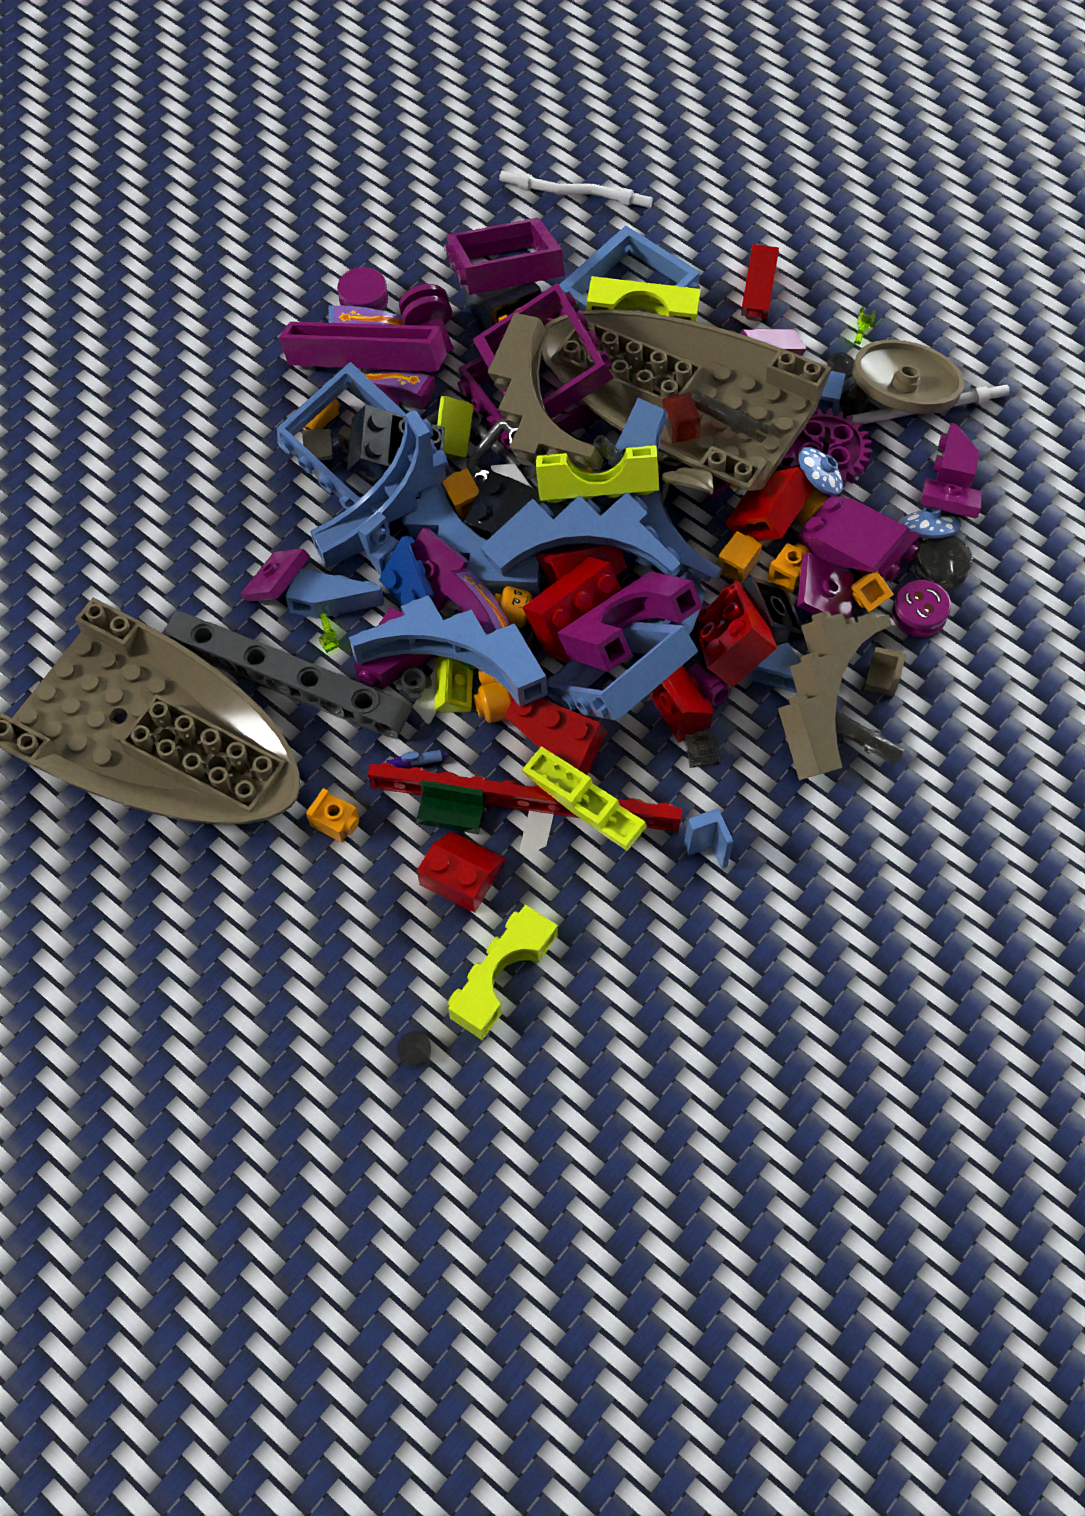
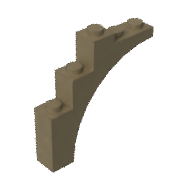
M514 312L487 372L494 381L495 387L506 392L498 410L509 426L517 428L509 446L516 455L518 462L530 467L533 464L536 465L537 456L567 453L576 467L583 470H588V468L600 470L604 459L597 448L577 440L561 430L550 419L545 410L540 393L539 369L542 350L548 336L547 329L540 318Z
M825 611L811 616L813 622L801 626L809 654L800 657L801 663L790 666L798 696L789 698L790 705L778 708L799 780L842 768L835 724L837 695L842 676L851 657L861 644L876 632L892 626L889 614L876 617L875 612L857 617L858 622H855L854 617L845 619L843 613L830 616V612Z

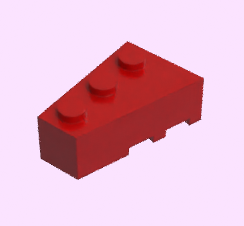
M513 698L505 714V717L537 747L540 748L542 746L586 775H588L608 732L600 722L542 698L523 706H519Z

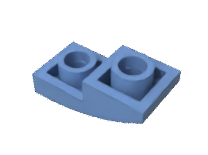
M377 512L357 531L366 554L378 574L381 575L399 541L390 535L387 518L380 512Z

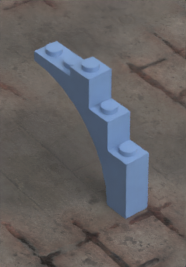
M637 398L608 464L615 467L621 461L626 448L656 445L658 457L660 437L668 417L665 409ZM660 490L653 491V493L648 495L629 493L632 498L637 496L645 503L648 508L646 510L648 520L643 526H651L660 537L658 541L665 548L670 546L677 552L681 558L679 561L681 563V570L686 565L695 570L694 576L709 582L711 577L719 580L723 569L703 558L686 543L668 515ZM639 556L635 560L648 568L653 566L652 563Z
M416 410L405 414V430L401 446L381 479L350 508L310 531L314 547L326 568L365 551L357 530L377 512H380L387 518L388 527H390L389 522L417 510L416 497L419 496V491L446 480L445 467L448 466L447 458L441 449L437 451L430 437L434 434L427 419L422 420Z
M442 481L418 492V499L416 498L417 510L402 516L403 526L407 527L412 538H417L422 528H429L470 561L467 569L480 579L491 593L501 594L506 586L529 591L532 595H539L541 593L543 570L535 557L536 555L520 562L502 576L482 555L480 547L487 540L481 538L467 527L451 508L446 498Z
M628 492L601 516L599 515L601 511L597 505L590 499L585 501L580 495L554 519H552L554 514L544 503L539 505L532 499L480 547L482 555L502 576L520 562L540 552L565 545L578 544L611 546L633 553L655 565L664 574L674 577L680 572L681 563L679 562L681 558L677 552L670 546L665 548L658 541L660 537L651 526H643L648 520V513L646 512L648 508L645 503L637 496L632 498Z
M429 595L401 606L403 616L391 619L384 624L349 637L353 656L358 665L381 657L394 655L431 654L465 662L489 674L508 690L519 706L548 695L546 675L515 623L486 635L472 609L443 620Z

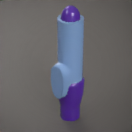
M441 750L424 753L413 751L397 758L386 760V762L398 768L409 769L415 766L442 762V760L447 758V753Z

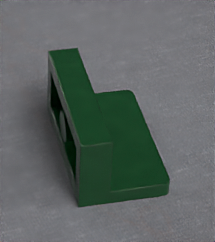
M422 780V799L417 815V824L479 835L485 809L483 790Z

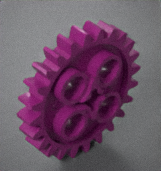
M817 408L816 415H812L783 458L782 466H789V469L796 467L801 469L798 461L799 453L805 447H812L822 452L825 430H828L830 434L826 453L837 461L844 488L846 480L853 484L855 477H862L864 469H867L872 453L870 449L871 440H867V431H860L861 423L852 424L853 416L845 420L842 418V411L835 416L830 408L827 414H823L821 409Z

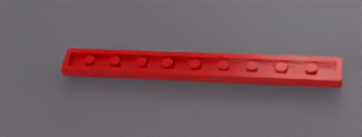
M390 763L370 764L367 774L370 788L422 796L421 783L422 780L483 790L485 805L579 818L538 785L533 787L524 786L510 780L503 782L489 781L482 776L461 777L452 772L433 773L419 767H412L410 769L398 768ZM636 798L618 799L620 806L645 821L646 828L679 833L682 808L675 807L670 803H644Z

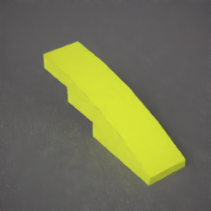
M542 746L522 769V772L555 800L626 851L630 849L647 827L645 821L620 806L618 799L594 785L589 776Z

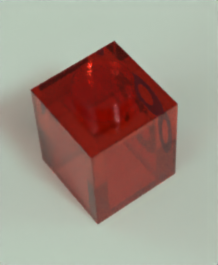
M688 392L662 399V408L668 413L665 426L672 444L700 437V415L691 393Z

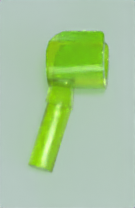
M865 307L860 309L857 319L859 327L854 340L855 344L859 345L866 329L873 326L875 310H873L872 315H866L863 313Z
M321 614L320 619L325 634L318 637L324 651L328 653L339 647L336 632L330 627L327 615Z

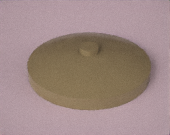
M880 340L865 345L858 351L852 368L856 383L867 395L884 405L905 412L930 414L948 410L959 401L964 388V377L960 369L949 358L932 348L904 340Z

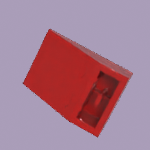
M737 580L731 586L724 588L709 606L699 611L695 625L707 668L732 688L777 649L772 631Z

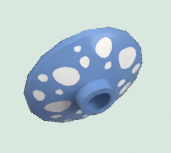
M805 447L799 453L798 461L806 478L817 489L830 496L838 495L843 490V480L838 470V463L832 456L825 455L812 447Z
M925 507L923 510L905 516L902 525L908 527L910 532H917L920 538L935 539L954 535L960 530L961 522L958 517L951 513Z

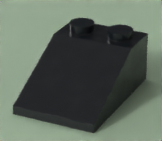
M490 471L464 523L480 537L489 539L532 499L539 505L541 503L547 505L554 514L552 519L556 518L569 505L563 502L550 503L547 500L540 501L538 490L513 478Z

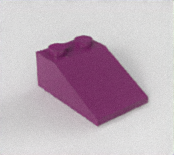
M831 496L823 503L818 512L806 522L803 529L797 534V537L810 553L833 565L875 573L910 533V530L899 522L854 499Z

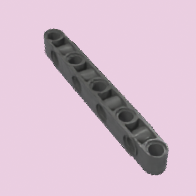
M181 611L174 613L162 632L214 667L386 737L397 738L412 711L405 702ZM262 661L260 664L253 665L256 662ZM309 683H316L314 686H306ZM363 705H371L366 709L360 708Z

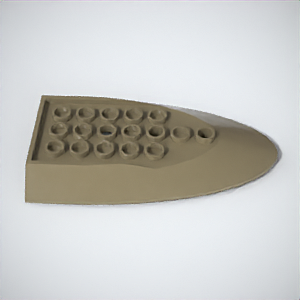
M612 309L582 311L589 323L585 329L587 332L593 330L601 343L597 347L599 353L605 351L613 364L609 367V370L614 379L581 399L580 402L622 431L637 398L665 409L668 413V419L666 420L667 424L665 422L660 437L659 452L691 467L707 470L713 476L748 491L764 488L816 411L831 372V367L769 343L691 320L640 311ZM567 314L555 318L545 325L548 336L542 350V356L547 367L560 384H567L596 365ZM710 412H718L721 415L709 417L707 414Z
M94 597L75 618L81 631L80 634L16 714L10 718L0 712L1 749L75 787L145 812L182 821L207 824H248L268 820L282 814L291 808L298 798L300 773L293 751L278 727L255 701L219 670L189 649L154 628ZM119 714L128 715L125 722L121 724L112 723L115 716Z

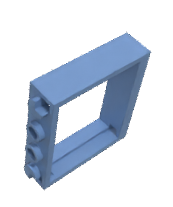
M625 225L559 286L565 294L569 291L577 302V305L573 307L577 312L578 310L586 311L587 298L583 294L590 287L591 276L603 277L629 252L677 282L675 286L699 289L700 272Z
M351 362L277 427V443L281 449L287 454L292 453L298 458V463L307 473L312 472L319 478L320 485L329 493L333 491L340 498L339 501L346 510L361 498L352 492L294 436L347 388H350L369 406L403 416L406 414Z
M634 622L624 627L622 631L632 653L645 654L640 660L603 691L589 689L588 687L607 671L571 660L547 680L548 701L578 714L618 721L695 655L698 650L683 625Z

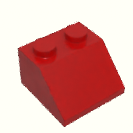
M683 666L679 667L649 693V696L678 743L711 728L714 715L713 706L707 698L703 699L699 692L697 680L692 674L688 675Z
M450 831L432 844L417 869L419 885L475 913L505 864L506 858Z

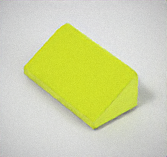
M441 396L437 425L445 427L443 452L448 459H464L467 457L474 406L466 401Z
M443 656L437 658L435 711L468 713L471 711L473 670L468 669L456 659Z

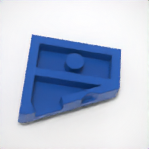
M410 535L402 536L379 578V581L402 606L428 595L432 600L435 595L430 582L426 578L422 560L416 561L411 545L415 544Z

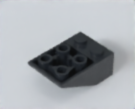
M365 404L352 417L347 471L381 479L401 446L405 430V416ZM430 423L434 434L430 437L437 451L440 449L443 451L445 427Z

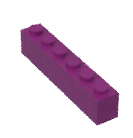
M289 322L279 336L288 365L301 367L344 368L351 362L357 368L433 372L439 370L447 356L440 326Z

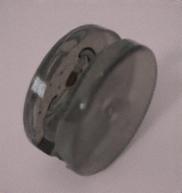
M955 536L935 539L927 538L920 545L914 562L916 577L918 580L932 581L940 585L945 591L957 589L965 582L972 566L973 557L971 550L965 542Z

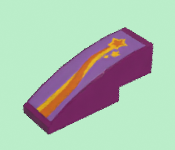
M361 369V372L398 407L405 403L423 410L436 391L434 376L420 371Z
M461 568L449 571L440 591L461 607L459 613L472 609L486 635L510 625L493 594L470 570Z

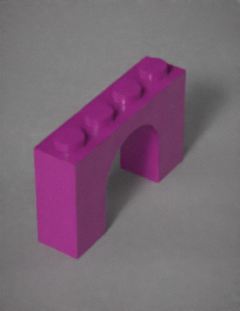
M650 571L557 632L568 659L609 672L632 656L622 631L624 627L648 618H662L680 623L703 607L692 580Z

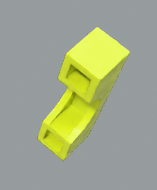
M591 276L586 310H646L655 314L696 322L701 289Z
M656 445L626 448L621 461L612 469L601 473H590L579 469L572 463L567 453L537 456L536 471L540 501L547 500L550 503H557L567 498H577L579 495L584 500L601 495L616 498L626 492L648 495L653 493V491L660 490Z
M524 905L519 913L515 911L509 917L505 925L507 930L501 938L495 937L486 951L487 957L481 964L477 962L472 967L467 976L469 980L462 990L458 988L448 1001L450 1019L482 1041L502 1014L501 1003L493 990L499 973L505 967L517 961L529 960L540 962L558 937V925L527 905Z

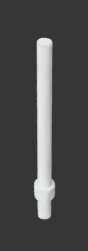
M1006 384L991 388L986 386L974 388L971 392L962 393L959 401L954 406L973 402L977 405L987 403L989 399L1008 396L1010 392L1009 386ZM886 408L850 416H853V425L857 423L863 425L918 413Z

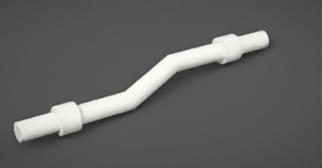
M501 171L499 178L502 182L518 185V188L525 190L533 188L558 195L592 194L618 200L620 204L628 206L636 204L650 208L653 200L652 197L635 194L633 190L626 188L618 190L596 184H558L536 179L531 174L522 172L519 175Z

